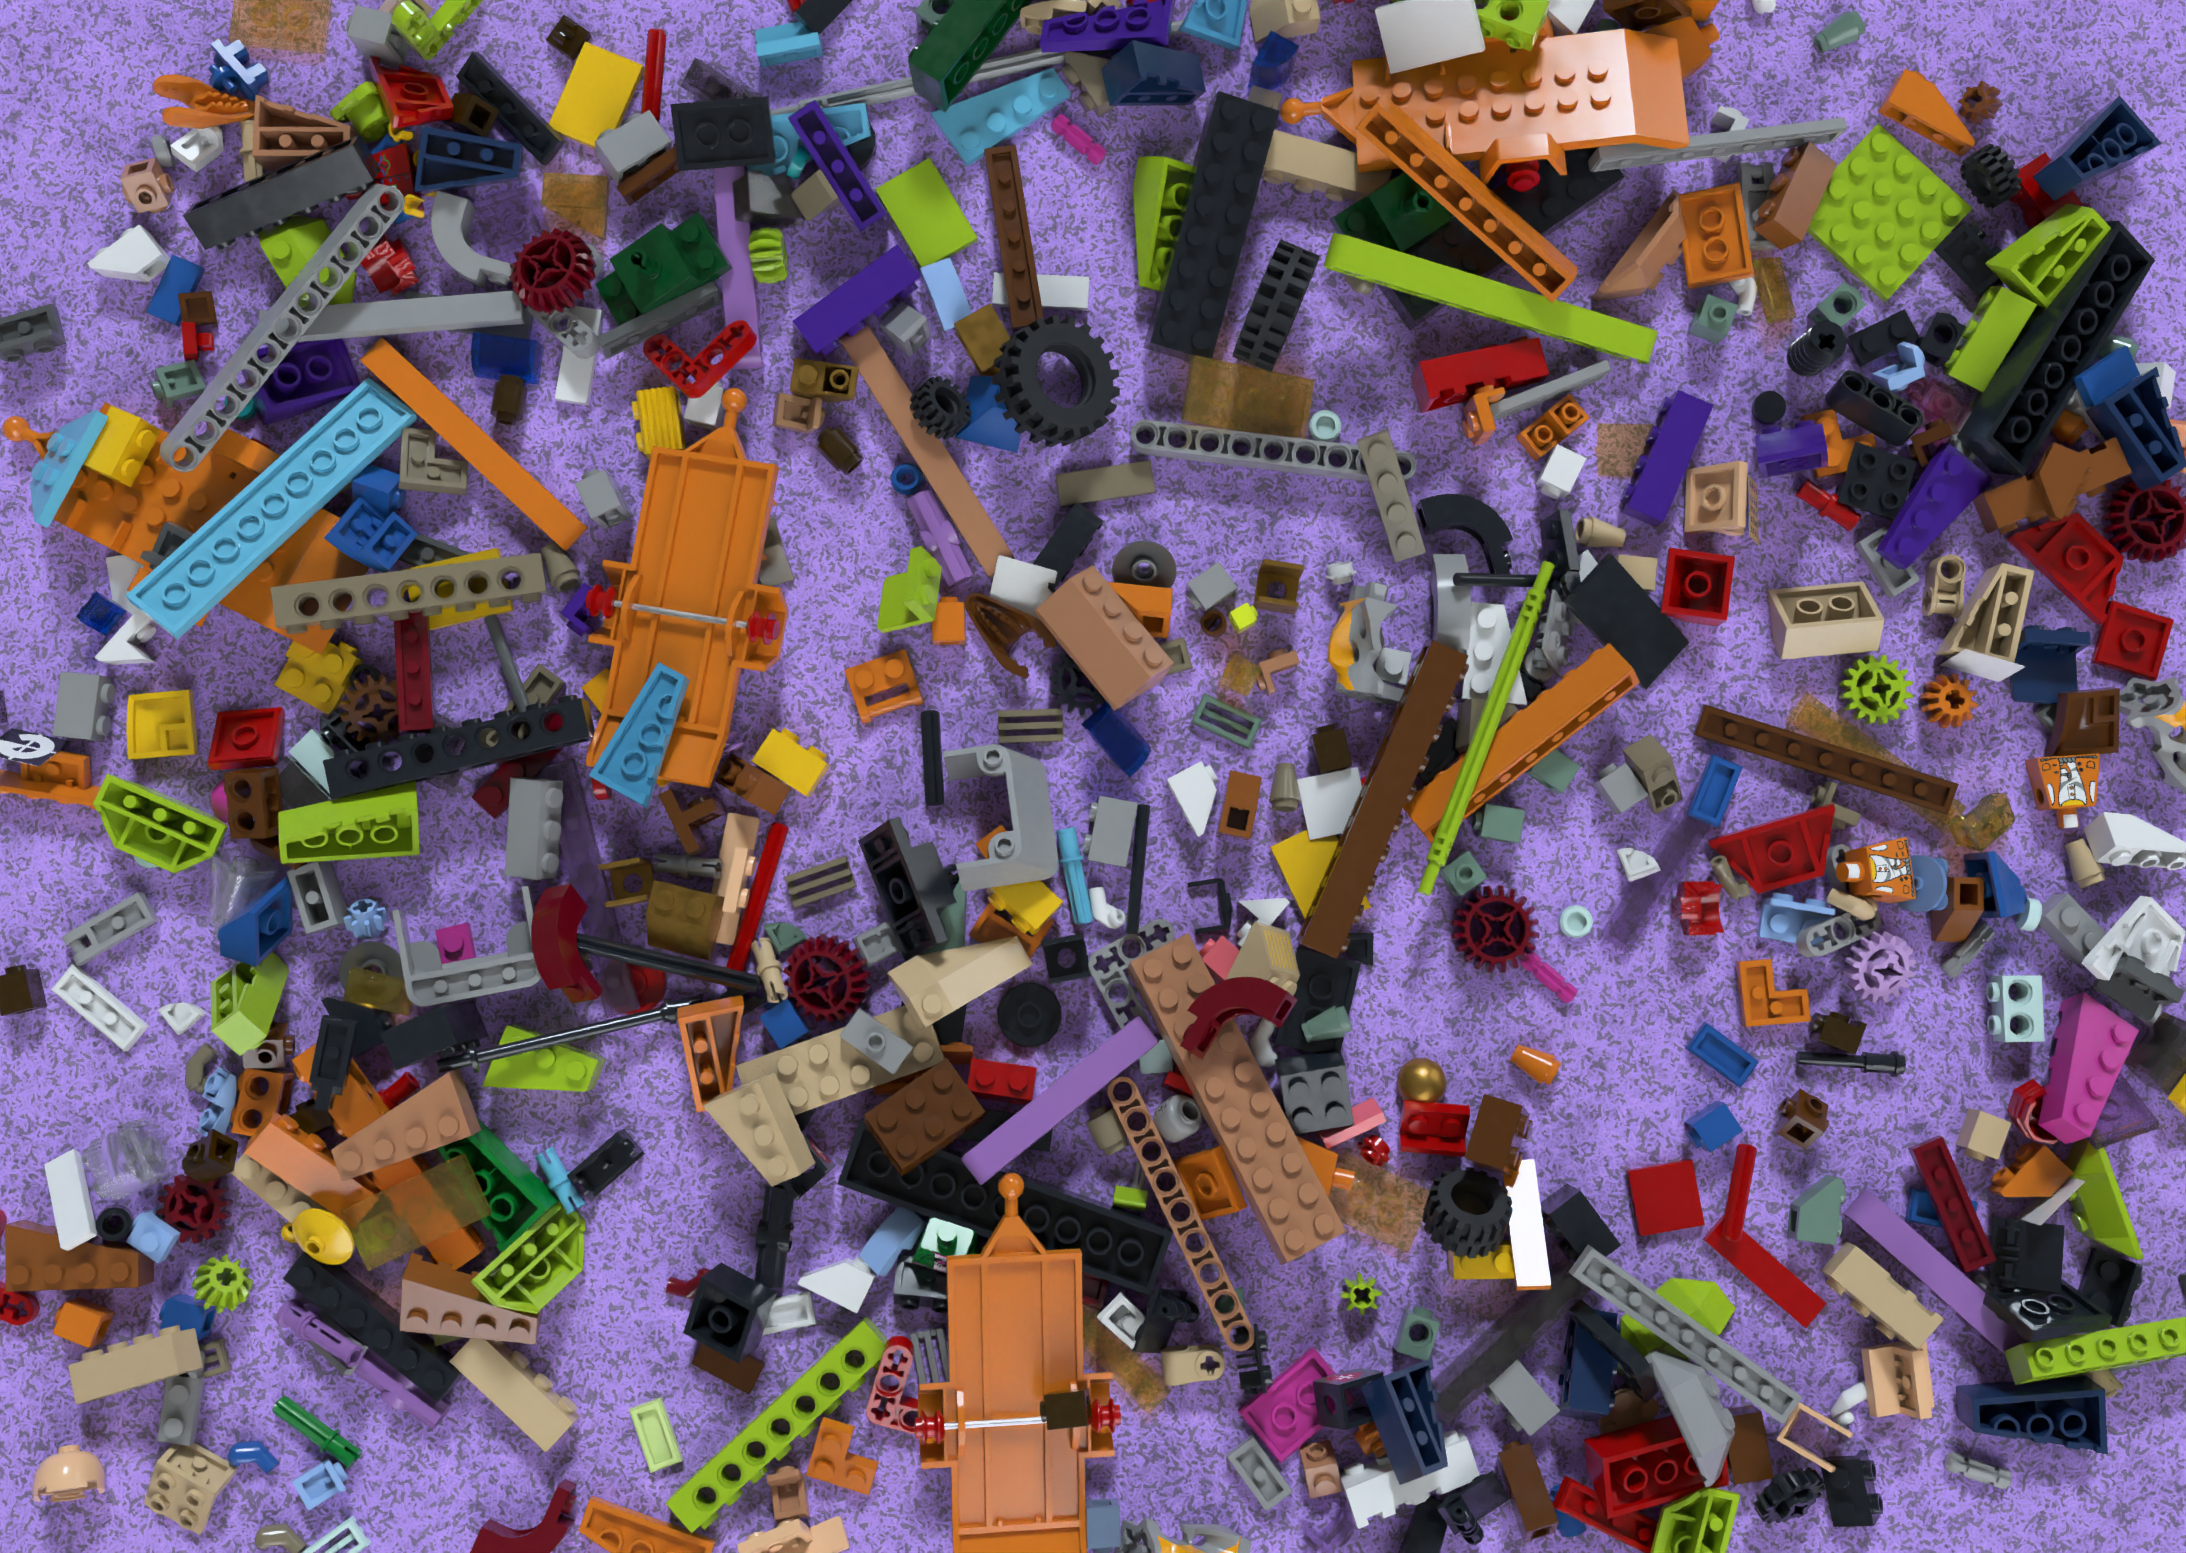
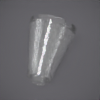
M221 848L217 850L216 854H213L210 862L208 931L214 934V939L218 940V931L224 922H227L238 911L271 888L279 871V865L276 862L257 854V860L243 856L245 850Z

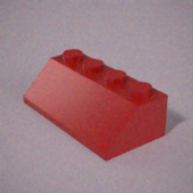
M1673 1415L1584 1439L1586 1469L1607 1519L1674 1501L1705 1487L1702 1476ZM1727 1456L1720 1476L1713 1485L1708 1487L1720 1488L1729 1485Z

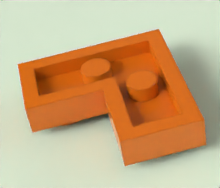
M1833 409L1801 417V421L1814 420L1815 424L1822 423L1828 451V467L1813 469L1815 479L1846 473L1854 442L1877 449L1873 433L1842 440L1837 415Z
M1772 959L1735 961L1743 1027L1811 1021L1808 989L1775 991Z
M823 1417L806 1476L869 1496L879 1462L848 1452L855 1426Z

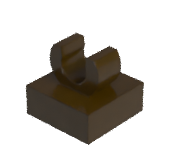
M563 15L546 38V42L574 61L580 53L584 42H588L592 36L586 29Z

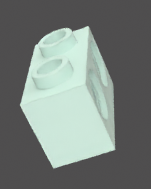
M1991 975L1990 982L1986 986V996L1992 1006V1015L1988 1017L1987 1027L1989 1033L1993 1035V1041L2045 1042L2042 976ZM2012 984L2017 989V995L2013 1000L2008 994L2009 987ZM2013 1017H2016L2018 1029L2013 1033L2010 1029V1021Z

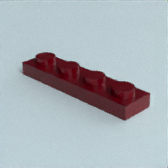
M422 611L408 613V619L394 621L398 719L401 735L428 733L430 729L435 728L429 616H422Z
M556 715L550 721V729L552 732L561 729L563 719L560 715ZM563 748L503 762L471 798L494 819H498L509 807L510 778L537 777Z
M1936 1136L1909 1147V1152L1961 1271L1968 1273L1997 1261L1944 1138Z

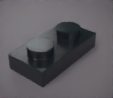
M1904 309L1848 336L1846 339L1857 364L1861 367L1898 349L1897 344L1910 343L1918 339L1919 335Z

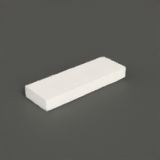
M994 272L992 305L994 307H1009L1003 273ZM1037 274L1042 309L1088 311L1089 277Z
M575 306V308L570 307V311L597 336L601 334L604 316L602 310ZM568 318L567 327L569 326L570 318ZM579 334L574 337L582 345H585L587 342ZM565 345L563 346L555 393L557 401L589 405L597 353L590 358L581 359Z
M72 964L51 989L124 1052L129 1051L149 1027L147 1023L76 964Z
M75 1149L44 1164L60 1248L66 1251L97 1236L82 1158Z

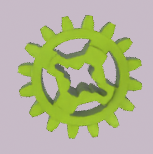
M1868 655L1864 657V662L1861 659L1852 662L1854 669L1844 670L1843 673L1848 677V680L1839 682V686L1846 688V692L1840 694L1839 699L1848 700L1849 703L1844 707V710L1854 709V720L1865 716L1866 725L1874 724L1875 720L1878 725H1882L1888 722V718L1891 721L1900 718L1898 711L1908 710L1909 707L1903 701L1913 698V694L1906 692V687L1913 685V681L1904 680L1903 676L1907 674V669L1900 671L1896 669L1899 663L1898 660L1887 663V655L1878 656L1876 660L1873 655ZM1862 675L1863 681L1859 687H1856L1858 679ZM1872 687H1880L1881 693H1873ZM1895 692L1894 699L1892 703H1890V698ZM1859 699L1867 703L1869 708L1865 707Z

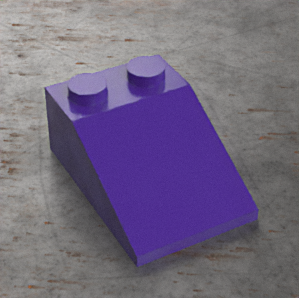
M343 339L296 342L252 399L262 424L267 425L293 418L344 398L360 385ZM268 347L257 350L259 359L264 358L268 353ZM244 369L241 371L246 381L248 378L247 370Z
M1808 420L1794 424V429L1781 431V427H1770L1761 430L1762 435L1755 436L1761 477L1767 478L1828 467V451L1822 423L1815 424L1814 420Z

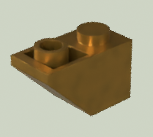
M795 358L790 391L794 396L807 399L820 397L823 398L822 402L826 403L854 400L859 367Z

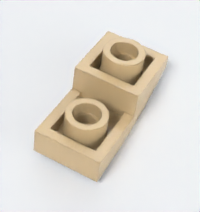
M1050 0L1023 7L1020 11L1021 28H1026L1029 33L1041 35L1044 20L1080 12L1087 14V1Z

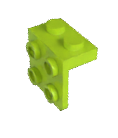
M922 546L910 549L907 572L889 576L883 582L877 628L882 633L935 621L942 567Z

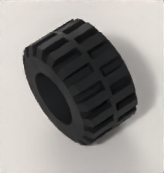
M1455 1167L1452 1169V1172L1446 1170L1441 1173L1440 1177L1437 1176L1431 1186L1422 1215V1222L1425 1223L1424 1229L1427 1234H1432L1430 1239L1435 1244H1441V1249L1446 1252L1448 1250L1455 1252V1256L1461 1257L1462 1254L1467 1255L1468 1258H1476L1477 1254L1481 1257L1488 1256L1490 1251H1496L1499 1244L1502 1243L1513 1213V1208L1511 1207L1513 1203L1512 1198L1507 1196L1508 1190L1506 1187L1500 1186L1499 1180L1495 1177H1488L1487 1172L1482 1170L1476 1172L1474 1168L1466 1167V1170Z

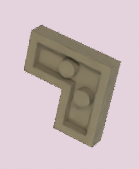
M403 428L401 435L399 489L466 496L468 461L435 458L436 431Z

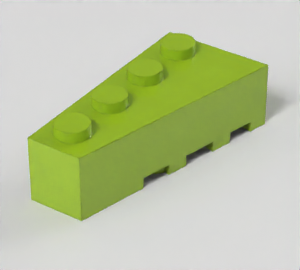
M416 781L278 812L281 864L420 855Z

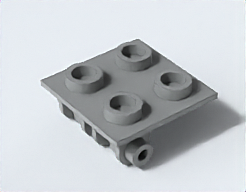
M1552 589L1549 609H1546L1545 613L1541 614L1539 632L1537 633L1539 639L1535 644L1532 663L1535 665L1534 669L1538 672H1547L1548 668H1553L1557 677H1561L1562 667L1568 662L1569 652L1566 645L1568 636L1573 634L1574 621L1573 617L1569 616L1566 605L1561 601L1557 591Z

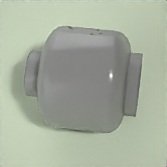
M1184 1094L1174 1095L1162 1102L1155 1109L1153 1115L1159 1134L1171 1142H1179L1193 1135L1202 1123V1113L1196 1101Z

